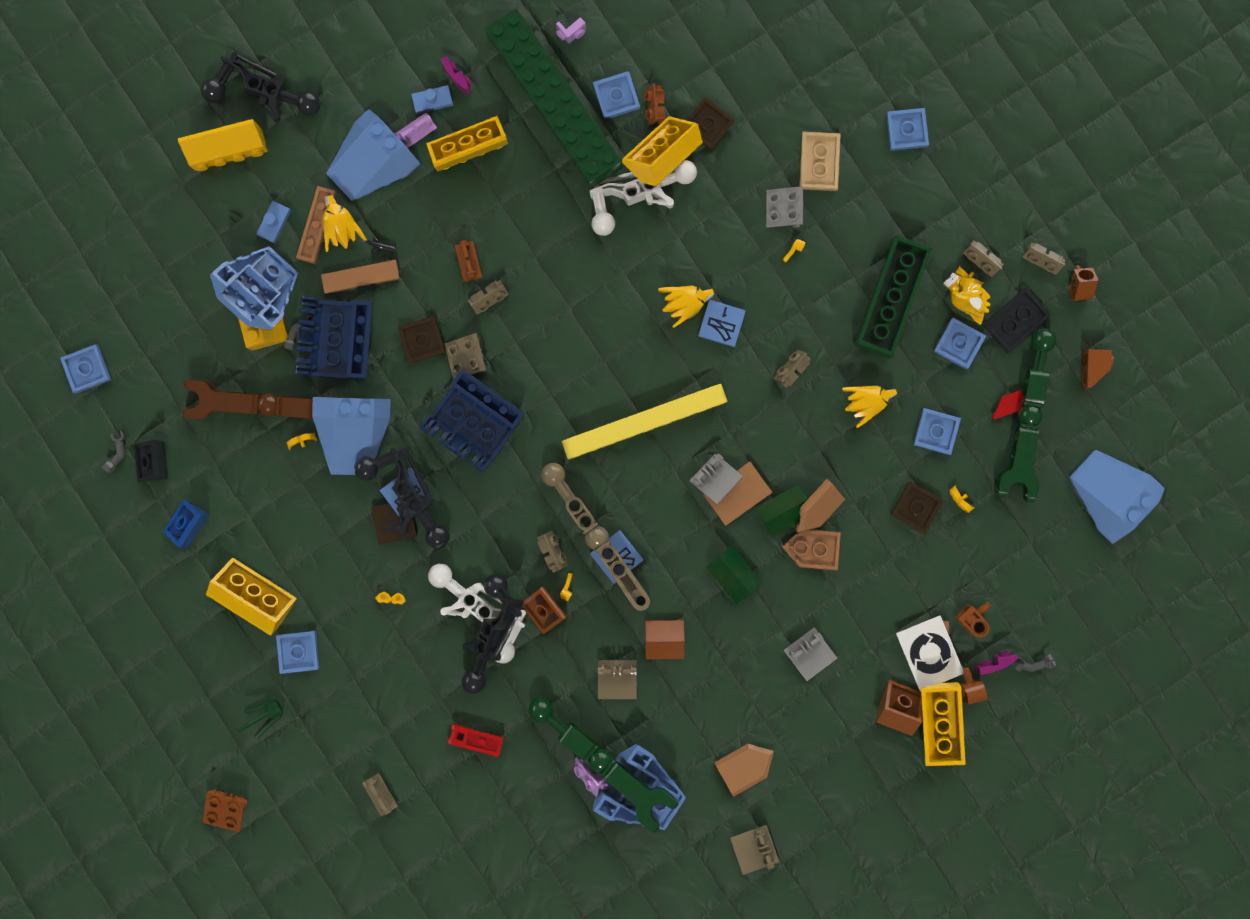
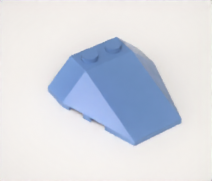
M368 109L354 122L326 174L353 202L374 192L376 189L383 186L386 187L396 180L406 178L420 163L387 125Z
M269 246L252 252L250 255L240 256L236 260L223 262L211 273L210 277L217 299L247 326L271 330L283 318L284 309L288 304V298L293 290L298 272Z
M313 397L312 417L331 475H355L354 464L359 458L364 456L376 458L390 420L391 399Z
M1094 450L1069 477L1080 499L1086 505V510L1092 516L1097 530L1112 544L1136 528L1160 502L1165 490L1151 475L1098 450Z
M635 744L619 753L615 760L649 788H665L678 800L679 805L674 809H670L663 804H656L652 808V815L660 824L659 829L665 830L686 797L653 754ZM607 782L608 787L606 789L598 790V796L595 797L592 809L594 812L611 821L619 820L628 824L642 825L637 819L635 805Z

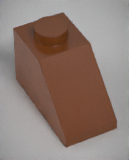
M1088 349L1082 352L1081 389L1091 388L1111 370L1114 364L1112 350Z

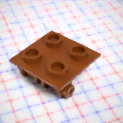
M216 789L214 791H207L202 823L240 833L244 807L246 808L248 800L245 797L239 796L234 798V794H231L229 797L228 792L224 793Z

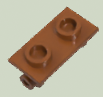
M653 83L645 89L644 93L647 106L645 117L649 127L655 122L657 125H660L666 119L665 107H658V104H664V90L662 86H655Z
M460 241V244L455 245L464 282L482 278L474 242Z

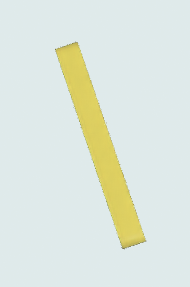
M718 384L561 442L569 460L722 405L728 401L722 384Z

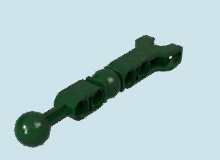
M1049 329L1037 330L1031 339L1032 346L1036 350L1033 369L1029 368L1026 372L1022 391L1024 400H1021V405L1023 406L1018 412L1020 424H1017L1009 466L997 476L995 487L997 497L1007 496L1011 485L1017 482L1023 488V499L1026 502L1033 503L1037 498L1039 481L1033 473V464L1040 427L1038 425L1043 418L1040 408L1044 407L1049 382V372L1044 370L1047 354L1056 345V336Z
M537 698L531 702L529 706L530 717L539 723L546 722L560 734L558 736L559 741L585 763L588 761L592 771L601 773V776L632 802L636 807L638 821L651 832L656 833L660 828V824L652 815L653 806L663 804L670 809H674L679 805L678 800L665 788H649L617 760H613L607 750L599 748L600 746L571 722L568 725L565 724L553 713V707L549 700Z

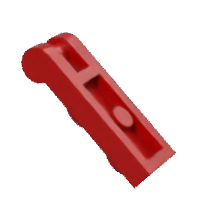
M452 723L451 736L447 740L448 744L499 757L504 737ZM459 733L465 734L463 740L458 739Z

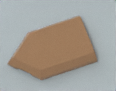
M828 479L801 506L799 513L801 518L800 523L797 524L796 532L819 528L844 502L845 498Z
M806 530L798 532L782 546L799 567L838 571L841 532Z
M747 743L714 762L733 797L767 778L774 751Z

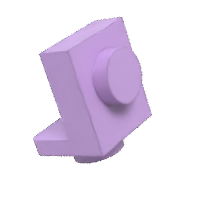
M581 17L567 29L560 22H557L556 34L562 41L565 39L569 44L575 38L579 39L584 35L586 24Z

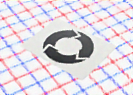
M940 615L896 633L920 692L922 687L943 683L964 674Z

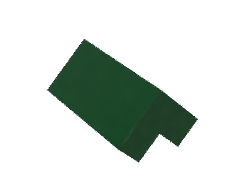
M796 485L756 507V510L764 522L767 531L771 537H774L800 522V508L808 499L799 486Z
M733 546L726 549L706 566L736 604L751 595L762 584V581Z

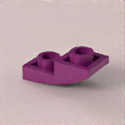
M448 56L442 58L443 67L452 82L466 95L471 94L469 87H472L468 75L464 77L462 71L458 72L454 61L450 62Z
M999 651V655H993L994 663L990 660L981 661V665H975V671L979 675L999 671L1018 659L1017 655L1012 654L1010 651Z

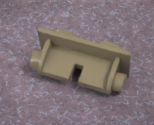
M973 240L962 254L989 276L993 277L1002 268V260L992 252L986 255L985 253L988 249L979 241Z
M1036 242L1029 244L1028 251L1022 257L1055 275L1065 266L1063 256L1052 251L1046 254L1047 248Z
M500 280L498 282L494 281L485 287L487 294L484 295L481 290L468 300L477 315L509 295Z
M797 350L791 354L789 361L778 369L774 379L780 381L781 385L785 388L791 387L799 377L795 371L797 370L802 374L810 364L811 358L807 356L806 352Z
M553 531L537 537V543L542 554L546 552L550 554L544 558L549 570L556 572L568 566L566 556L561 551L558 545V538L553 534Z
M379 773L362 782L380 816L387 815L398 807Z

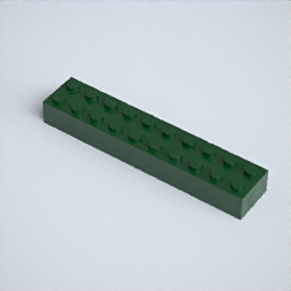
M517 8L486 27L487 38L589 187L592 189L623 168L622 160Z

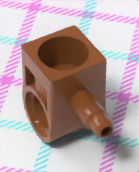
M1079 265L1074 267L1070 284V297L1072 301L1094 298L1098 278L1093 268L1082 269Z
M986 602L977 610L972 605H967L954 618L971 636L985 637L989 633L990 627L982 615L991 607V604ZM977 622L981 624L979 632L974 631V625Z
M969 667L963 668L965 682L959 683L962 692V702L970 705L986 701L987 692L983 682L976 679L973 680Z

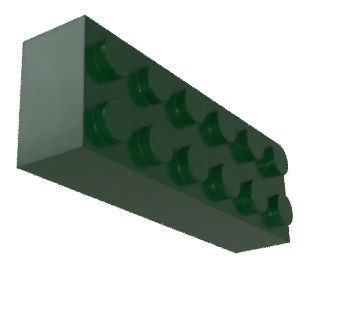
M897 235L891 240L854 343L855 347L888 359L894 356L932 248Z

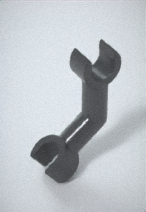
M312 315L307 316L306 319L310 320ZM298 323L292 325L284 348L293 351L298 327L309 326L299 325Z
M120 431L121 437L119 439L115 438V433H111V439L115 442L117 454L102 466V469L107 473L113 472L116 465L125 457L123 441L126 436L123 431Z
M1052 654L1046 655L1043 660L1033 664L1025 662L1018 656V659L1013 662L1018 665L1015 668L1018 671L1023 669L1034 672L1045 667L1051 669L1056 666Z

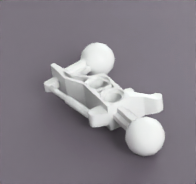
M684 160L659 185L654 186L652 189L645 188L646 184L642 183L639 179L625 184L607 183L636 177L632 172L607 178L599 183L594 189L589 190L596 213L591 221L593 231L598 235L606 236L615 228L614 217L607 213L604 196L613 195L622 198L628 206L646 199L648 205L656 203L673 208V199L665 195L661 187L674 182L690 184L697 176L696 166L692 162ZM635 190L637 193L634 196H629L627 192Z
M436 564L430 568L428 579L432 586L436 588L445 587L459 598L452 606L442 608L440 611L442 615H458L467 618L471 613L481 622H483V619H494L499 615L502 609L495 608L478 594L480 591L486 594L481 583H476L466 590L452 578L451 569L447 565ZM467 595H472L475 598L473 605L466 603L465 598ZM493 598L494 600H496V601H498V602H500V603L502 604V602H501L498 598H497V599ZM463 607L465 608L463 612H458L457 610H455ZM482 607H487L490 610L488 617H483L480 614ZM521 610L522 616L517 618L510 636L500 653L501 660L496 662L504 664L514 658L515 647L513 644L521 628H524L526 625L522 621L526 615L525 610Z

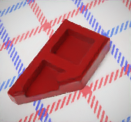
M1019 390L1002 396L992 415V420L1019 411L1023 406L1021 405V400H1024L1022 391Z

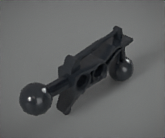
M233 52L230 58L221 56L220 59L223 65L214 79L205 80L200 88L201 95L206 101L211 103L220 102L225 96L224 84L231 73L235 71L243 76V88L247 95L259 98L260 105L266 108V111L276 123L281 121L279 109L282 101L296 105L298 110L306 116L317 114L321 106L320 98L315 93L305 91L299 95L286 90L285 78L281 73H275L257 63L255 64L239 56L237 52ZM239 59L253 66L254 69L274 78V80L251 73L242 62L237 60ZM259 83L256 88H252L254 84ZM277 89L274 94H269L271 90Z
M391 448L390 452L375 459L368 456L359 458L354 464V473L357 478L364 481L375 478L378 469L394 462L397 463L399 467L398 481L392 489L402 502L397 507L399 512L398 532L405 533L409 522L416 516L426 530L425 540L427 544L435 549L445 547L450 539L449 531L445 526L435 524L426 511V508H428L433 500V495L430 494L420 472L417 470L409 454V449L404 448L397 451L396 448ZM401 456H407L414 475L425 495L424 497L420 496L411 483L408 465ZM404 483L409 487V492L405 495L400 493L399 490L400 486ZM414 499L420 502V508L416 511L411 508V502ZM407 509L405 518H403V511Z
M500 574L489 575L485 579L483 587L489 597L498 598L504 605L502 610L494 619H483L479 632L475 634L476 638H473L469 643L463 644L464 650H471L478 656L473 669L465 672L461 682L463 689L471 694L479 693L485 687L486 679L483 671L487 660H501L500 653L510 636V632L517 618L522 616L521 608L524 601L515 600L507 592V580Z

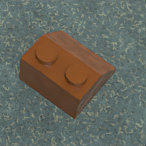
M888 680L878 707L876 722L913 736L922 722L921 692Z

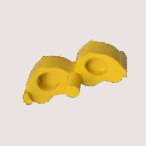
M961 266L955 272L960 277L975 280L974 283L981 286L984 283L972 278L974 273L971 272L968 275Z
M315 433L302 434L287 441L289 450L298 443H301L303 448L306 447L305 440H317Z
M956 485L949 490L953 500L965 512L969 513L974 509V507L964 501L968 496L964 494L961 497Z
M382 592L375 597L379 603L385 602L388 604L392 602L403 605L406 602L405 597L400 593L391 597L388 593Z

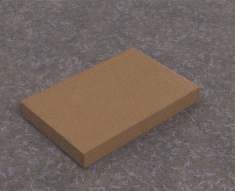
M751 462L737 470L743 478L718 505L703 494L725 526L772 493Z

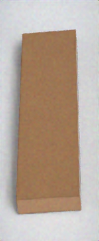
M317 186L296 259L316 265L324 238L321 220L326 209L325 197L333 195L335 199L336 191Z
M396 260L321 274L325 294L400 280Z

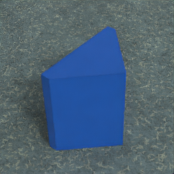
M183 499L163 532L177 547L187 548L209 515Z

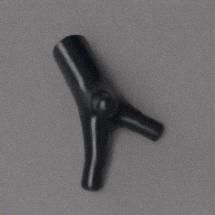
M373 236L374 241L366 240L367 244L376 247L371 251L372 254L378 251L395 253L396 246L385 244L379 241L376 236Z

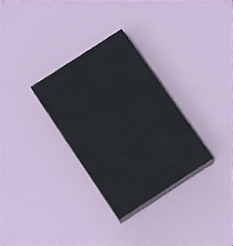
M1025 287L982 326L1008 354L1049 318L1051 314Z

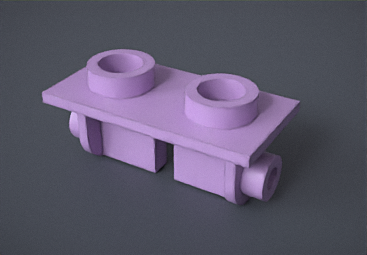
M425 113L395 133V135L409 148L437 129L430 116Z
M575 758L574 772L576 776L581 778L587 790L597 797L599 789L604 790L608 787L607 781L601 776V773L593 774L594 771L589 767L588 761L585 763L582 759Z

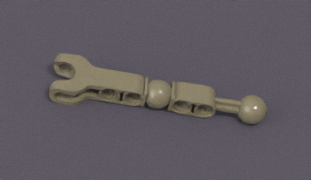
M558 463L545 465L541 472L543 482L550 487H555L566 503L567 511L578 527L584 530L583 534L585 535L587 546L595 550L596 553L599 552L600 559L633 607L638 611L646 610L650 605L649 596L617 550L609 545L611 542L609 541L607 530L599 526L598 523H595L594 517L585 504L575 497L564 481V468ZM573 501L580 503L578 511H571L570 504ZM583 517H590L591 525L589 527L581 525ZM606 548L613 550V557L611 559L603 557V551ZM622 564L625 571L622 575L614 573L615 565ZM638 596L645 598L646 602L644 605L640 606L636 603Z

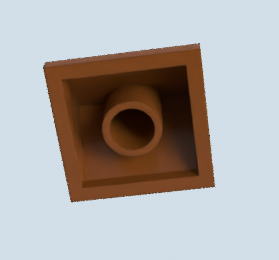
M544 586L528 597L522 605V608L543 634L567 617Z
M684 620L645 621L646 659H684Z

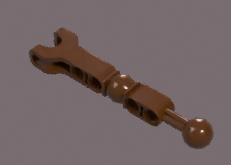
M189 379L184 381V388L195 391L199 396V403L196 407L183 409V417L203 419L212 415L214 411L246 414L261 413L267 417L276 415L313 418V398L277 396L273 393H264L262 395L222 391L216 389L208 380Z

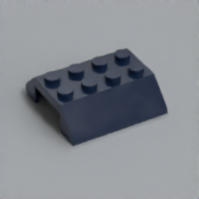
M300 297V306L310 308H299V312L312 315V321L307 319L298 320L299 325L309 326V328L298 327L297 344L307 345V347L296 346V351L309 353V359L295 358V363L306 364V366L295 365L294 374L340 379H367L373 302L358 300L341 302L318 300L315 297Z
M461 369L452 381L450 390L432 415L426 417L419 429L428 433L432 428L428 434L430 437H434L440 429L445 433L441 435L438 442L443 444L447 440L444 447L457 456L463 451L460 456L463 460L472 451L476 456L472 458L470 465L474 467L478 463L475 469L483 473L515 432L525 413Z

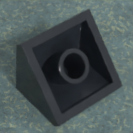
M150 440L135 444L137 482L167 480L164 441Z

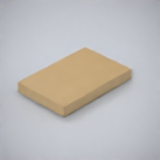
M802 132L799 187L803 186L805 190H838L840 133Z

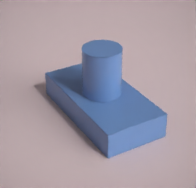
M448 85L411 94L416 114L453 106Z
M272 201L256 235L275 244L291 209Z

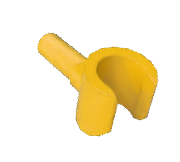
M799 239L796 240L782 260L787 262L795 250L802 252L805 242Z
M568 573L566 583L560 593L561 599L568 601L572 595V592L568 590L573 575Z

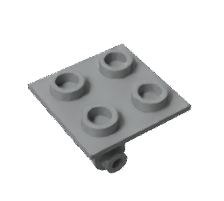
M803 186L767 190V228L792 225L794 228H798L800 225H803Z
M715 453L691 478L690 482L718 505L743 476L725 462L720 454Z
M815 627L784 649V652L806 681L837 659Z

